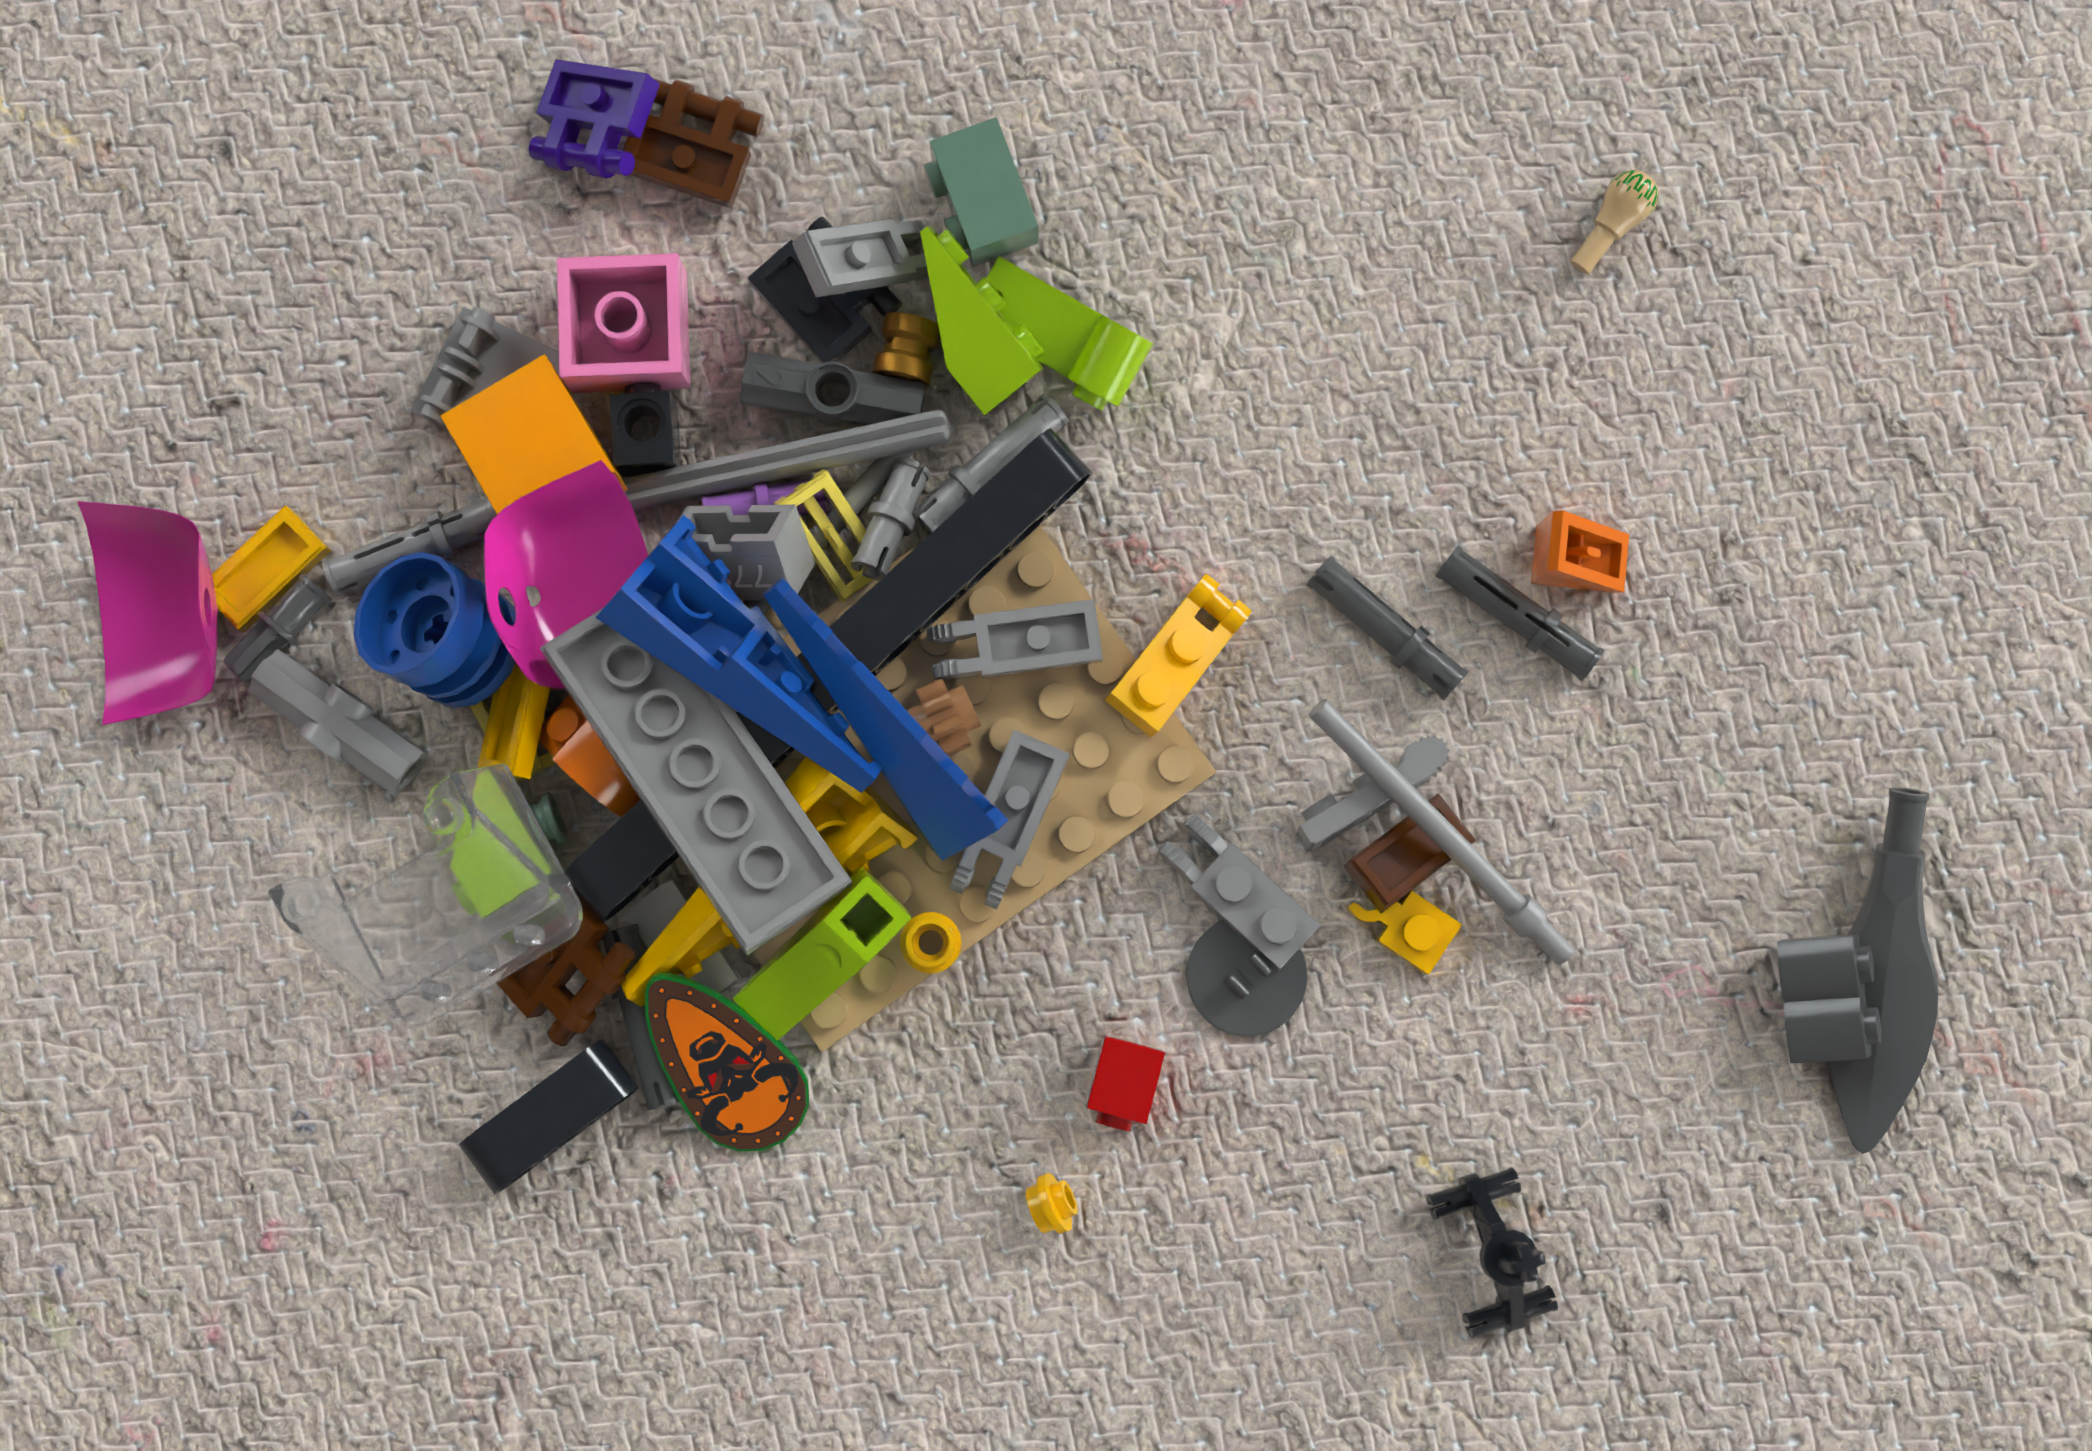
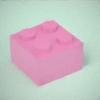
M678 253L557 258L559 375L572 393L625 391L626 386L637 383L659 384L661 390L691 388L687 271Z

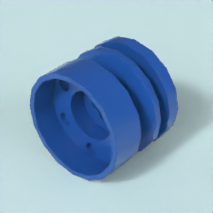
M425 552L399 557L382 568L369 583L356 609L353 635L358 653L373 670L396 682L408 685L413 691L425 695L436 703L452 708L476 705L498 690L511 674L516 663L490 620L486 603L485 583L472 579L465 571L442 557ZM498 593L501 614L507 624L512 626L516 620L515 606L503 594Z

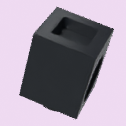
M637 383L626 386L625 393L609 395L614 467L622 477L638 476L682 466L678 404L670 390L661 391L659 384ZM644 416L659 418L660 428L653 438L646 441H638L632 438V427L638 419Z

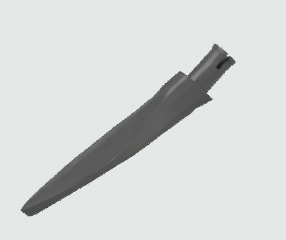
M1889 788L1890 799L1883 843L1876 845L1874 866L1866 895L1853 926L1848 933H1858L1860 946H1870L1872 950L1874 982L1864 983L1867 1008L1877 1007L1879 1011L1881 1044H1871L1872 1055L1867 1059L1828 1061L1829 1071L1846 1130L1852 1144L1862 1154L1870 1152L1881 1141L1916 1084L1927 1060L1938 1015V984L1927 937L1923 906L1925 853L1920 849L1926 805L1930 795L1928 792L1911 788Z

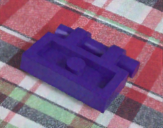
M555 59L536 114L551 125L546 137L535 136L531 139L528 147L531 158L544 161L549 168L570 171L574 167L584 168L589 175L600 178H612L615 174L630 175L635 166L634 156L630 152L618 150V145L622 136L641 138L660 83L649 74ZM581 129L592 130L587 144L577 142Z

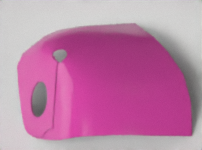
M602 460L520 497L503 508L491 520L485 532V588L490 620L501 641L527 679L541 686L565 689L542 655L540 647L604 608L648 556L632 505L618 479ZM527 586H534L539 590L541 599L534 607L530 605L527 597ZM501 587L509 592L515 605L516 620L512 626L504 620L499 608L498 593Z
M77 501L86 524L92 549L99 597L105 660V704L102 726L161 713L201 700L212 691L215 682L218 608L209 561L201 535L194 522L182 515L159 509Z

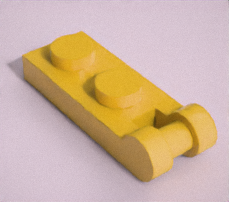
M1207 573L1190 590L1104 699L1150 738L1161 729L1252 612L1239 599L1233 603L1217 590L1220 583ZM1201 607L1219 621L1212 631L1194 618Z

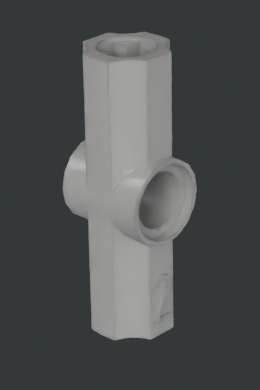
M277 649L271 656L264 659L252 674V680L247 689L249 693L299 727L297 733L309 743L339 762L345 760L358 769L365 777L391 794L398 796L402 790L414 781L423 768L424 760L428 755L426 752L376 718L378 712L364 701L334 682L330 685L317 676L314 671L284 651Z

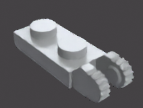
M893 219L809 230L802 233L792 242L816 297L907 283L928 277L925 255L910 256L906 247L916 244L921 239L920 231L925 227L920 220L895 223Z
M1095 599L974 615V620L935 625L927 628L928 642L948 644L977 636L979 657L940 661L932 666L933 679L935 680L970 677L982 674V678L1103 661Z
M1014 729L985 793L988 801L997 807L1009 821L997 832L966 848L949 889L962 894L972 881L976 871L975 865L981 850L1002 858L1003 861L997 875L991 879L987 888L984 904L997 910L1016 865L1021 867L1069 759V753Z
M1429 735L1426 738L1421 737L1420 742L1415 741L1405 748L1404 753L1401 755L1400 763L1395 768L1417 789L1430 781L1431 776L1436 777L1438 772L1441 773L1442 767L1446 765V760L1450 757L1448 756L1450 749H1447V743H1444L1442 738H1436V735L1434 737ZM1364 773L1353 781L1357 791L1338 802L1332 794L1328 795L1303 811L1302 815L1306 822L1299 826L1296 835L1305 850L1312 853L1395 802Z
M1192 814L1184 823L1188 834L1196 842L1209 850L1217 859L1202 873L1180 847L1173 845L1169 841L1158 850L1159 854L1191 884L1189 890L1279 971L1321 924L1235 845L1231 843L1228 846L1221 836L1210 828L1207 823Z

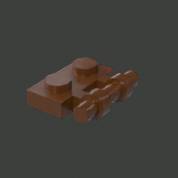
M655 79L660 85L653 103L664 107L660 118L652 115L648 116L640 139L627 137L623 151L632 153L635 159V166L630 175L732 209L751 157L749 147L731 142L737 131L758 137L763 127L764 115L745 109L743 101L725 96L721 101L694 92V85L677 79L673 84ZM687 115H691L714 124L710 134L682 126V122Z
M570 886L555 889L490 977L527 1019L542 1016L548 1009L556 1018L547 1030L549 1039L559 1046H567L576 1033H584L596 1019L595 1009L607 994L616 993L626 980L625 976L627 974L625 970L635 959L636 955L628 945L622 942H616L606 956L603 955L596 945L608 931V926L594 914ZM579 970L587 980L578 992L573 995L565 985L575 972Z

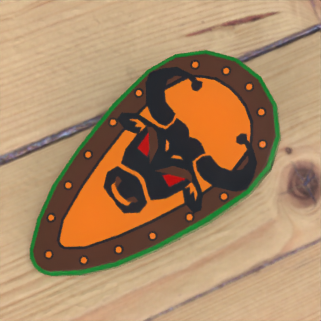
M667 972L653 975L648 980L645 989V1015L650 1039L679 1102L697 1128L717 1145L739 1152L763 1151L789 1138L801 1126L809 1107L808 1078L799 1060L780 1040L777 1041L747 1012L716 990L690 978Z

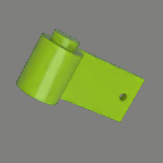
M998 256L987 279L1007 304L999 312L1013 330L1023 324L1044 351L1037 360L1077 383L1071 394L1100 411H1103L1107 402L1119 407L1150 352L1153 343Z

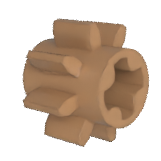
M941 678L916 689L921 703L907 709V711L937 745L941 746L947 756L972 746L967 732L981 727V724L964 686L960 685L948 691Z

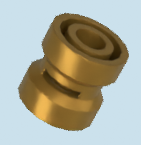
M889 312L885 314L881 332L889 343L884 344L883 350L876 354L872 373L926 383V388L929 387L933 366L929 361L930 354L928 352L939 347L941 337L938 323L908 313Z

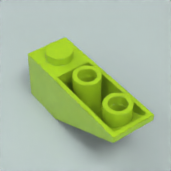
M926 226L920 231L946 368L983 415H986L1044 369L1037 360L1044 351L1023 324L1013 330L999 311L1007 304L989 280L984 276L976 283L964 268L962 263L969 258V255L952 233L946 229L938 235L933 227Z
M863 866L850 877L852 886L825 903L732 998L777 1041L862 969L911 919L906 908Z

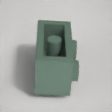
M997 117L929 141L932 162L923 165L928 183L935 199L942 196L946 197L953 215L944 219L946 229L952 233L964 250H966L972 267L997 259L998 256L1002 257L1038 244L1039 226Z

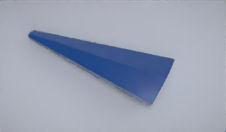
M683 515L595 618L862 793L876 780L883 767L877 760L868 763L860 755L845 735L849 727L848 722L840 712L830 716L810 690L815 681L758 606L749 609L742 603L726 582L730 570L721 559L711 563L692 538L696 529L695 525Z
M781 577L763 593L767 602L872 761L877 760L883 767L880 773L931 850L942 861L997 832L1009 821L997 807L988 801L968 779L969 777L947 756L868 668L854 657L834 635V632L813 612L784 578Z

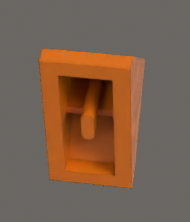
M1564 510L1552 511L1536 525L1531 584L1624 593L1629 534Z

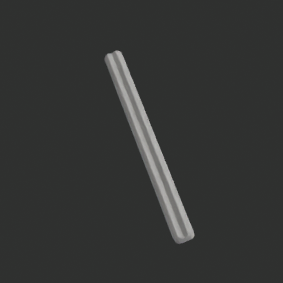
M934 410L624 478L622 480L628 488L625 494L633 510L638 511L754 485V483L771 482L820 471L821 469L826 470L945 444L950 440V428L946 414L941 410Z

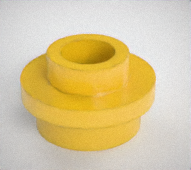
M925 912L916 915L905 925L901 933L900 948L904 959L911 967L923 973H939L948 969L957 960L961 951L962 940L958 927L950 918L937 912ZM927 931H936L943 939L941 950L934 955L925 954L919 945L921 936Z
M1051 1173L1038 1176L1037 1184L1026 1188L1027 1205L1036 1226L1044 1234L1053 1230L1059 1234L1070 1231L1072 1228L1071 1216L1076 1215L1078 1212L1072 1189L1065 1180L1058 1182Z

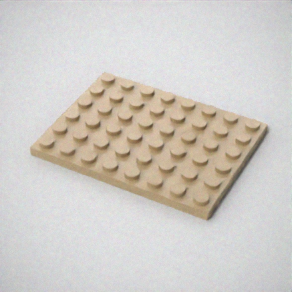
M1039 526L931 626L974 620V615L1093 600V598L1045 531ZM916 545L911 550L903 554L901 557L893 561L890 566L889 572L898 563H900L910 552H912L918 545ZM872 580L853 593L844 603L839 599L817 614V616L830 627L879 581ZM1096 603L1103 657L1102 662L982 678V674L970 677L943 679L948 691L960 685L964 686L981 724V727L967 732L972 746L948 757L969 777L968 779L984 796L1014 729L1070 754L1021 867L1016 865L997 910L984 903L986 901L985 893L991 879L998 873L1003 861L1002 858L981 850L975 865L976 871L969 887L965 888L962 894L949 889L966 848L942 861L931 850L882 774L879 773L876 780L870 784L873 790L914 831L918 839L905 849L896 844L868 861L870 867L868 872L906 908L911 919L925 912H937L950 918L958 927L961 935L962 945L959 955L1217 773L1174 712L1161 729L1150 738L1104 700L1136 658ZM926 630L886 666L876 678L907 710L921 703L916 689L936 681L933 679V665L948 659L962 660L979 657L977 636L957 640L953 643L938 644L928 642ZM787 635L783 638L797 657L801 652L791 636ZM849 726L845 732L846 737L868 763L873 762ZM797 750L775 769L784 783L806 757ZM821 907L753 951L752 953L760 965L763 967ZM904 927L862 969L800 1021L821 1053L934 974L917 971L904 959L900 948V937ZM927 931L921 936L919 945L925 954L934 955L941 950L943 939L938 932Z

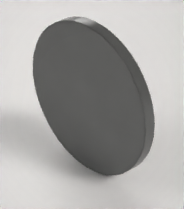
M1222 920L1206 930L1195 943L1187 964V987L1191 1000L1198 1012L1214 1027L1238 1036L1262 1035L1282 1026L1299 1008L1307 986L1306 961L1301 948H1299L1278 971Z

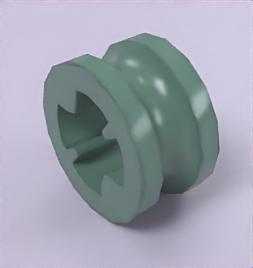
M550 792L541 794V800L538 803L533 804L529 800L519 803L525 830L536 852L545 851L546 845L550 841H556L558 845L568 842L562 815Z

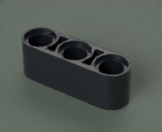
M601 1039L579 1053L475 1130L459 1146L494 1195H496L626 1100L639 1087L605 1040Z

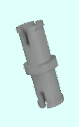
M904 457L895 459L893 469L879 502H873L867 512V519L870 523L856 556L851 561V567L856 572L861 571L863 565L866 566L862 575L867 578L880 581L889 573L890 566L903 536L910 535L913 530L915 519L912 514L925 483L931 475V472L925 466L921 467L919 473H916L920 463Z

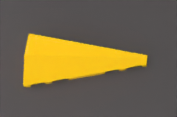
M805 757L784 783L847 874L853 875L861 866L869 871L868 861L896 844L905 849L918 839L914 831L870 785L861 793L808 757ZM700 886L625 976L626 980L621 987L626 998L638 1006L642 1007L645 1005L646 985L653 975L665 972L675 975L683 973L686 978H690L703 970L701 961L729 944H732L736 949L741 947Z

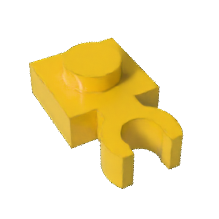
M1413 891L1406 894L1401 903L1396 902L1383 913H1380L1377 908L1371 911L1365 910L1355 902H1350L1347 907L1350 915L1356 920L1367 923L1377 921L1385 926L1376 942L1425 975L1431 973L1462 926L1461 923Z

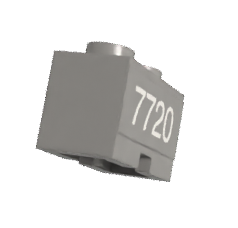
M796 504L751 505L747 512L748 515H733L730 505L687 506L680 518L685 515L695 525L696 529L692 538L711 563L721 559L730 570L726 582L740 600H766L763 593L781 577L788 582L797 594L799 593L814 567L815 561Z

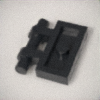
M822 216L815 220L807 231L831 228L833 226ZM791 239L747 279L754 290L821 363L838 362L872 332L870 324L860 315L859 311L865 306L872 304L885 317V314L889 312H896L901 307L902 302L889 289V286L846 292L844 295L840 293L816 297Z

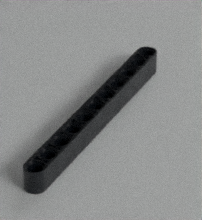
M1051 428L1045 430L829 628L854 657L861 661L876 677L925 632L928 627L938 620L1076 493L1093 472ZM800 653L797 658L815 680L810 690L829 715L832 716L839 709L802 653ZM738 711L736 712L774 769L795 751L794 748ZM640 800L575 859L561 877L602 922H606L628 905L680 856L642 800Z

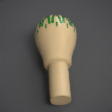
M1632 169L1619 173L1609 183L1600 211L1594 220L1595 228L1571 259L1570 263L1580 272L1589 275L1614 240H1620L1630 229L1644 221L1655 210L1659 202V191L1652 177L1644 171Z

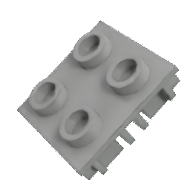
M463 306L410 412L447 429L440 415L543 354L548 357L559 373V351L495 322L496 318L482 309L474 307L473 310H470Z

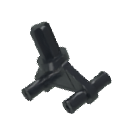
M1513 1167L1479 1178L1476 1173L1460 1177L1458 1186L1426 1195L1427 1204L1434 1206L1428 1208L1434 1220L1464 1209H1468L1474 1218L1482 1244L1479 1254L1480 1265L1485 1275L1493 1281L1497 1296L1495 1297L1496 1304L1462 1314L1463 1323H1468L1465 1329L1471 1339L1503 1327L1510 1333L1525 1328V1320L1558 1310L1557 1301H1552L1551 1299L1556 1296L1549 1285L1523 1294L1525 1282H1534L1539 1279L1537 1267L1546 1264L1545 1255L1542 1251L1537 1250L1532 1239L1526 1234L1513 1229H1507L1492 1203V1200L1521 1192L1520 1182L1512 1181L1519 1179Z

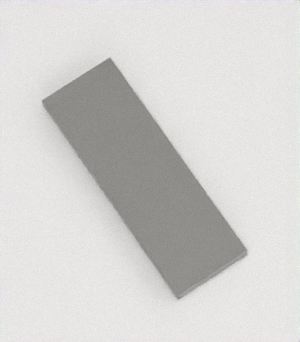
M599 610L541 646V653L745 954L749 955L851 887L852 880L733 708L596 619L595 617L601 611Z

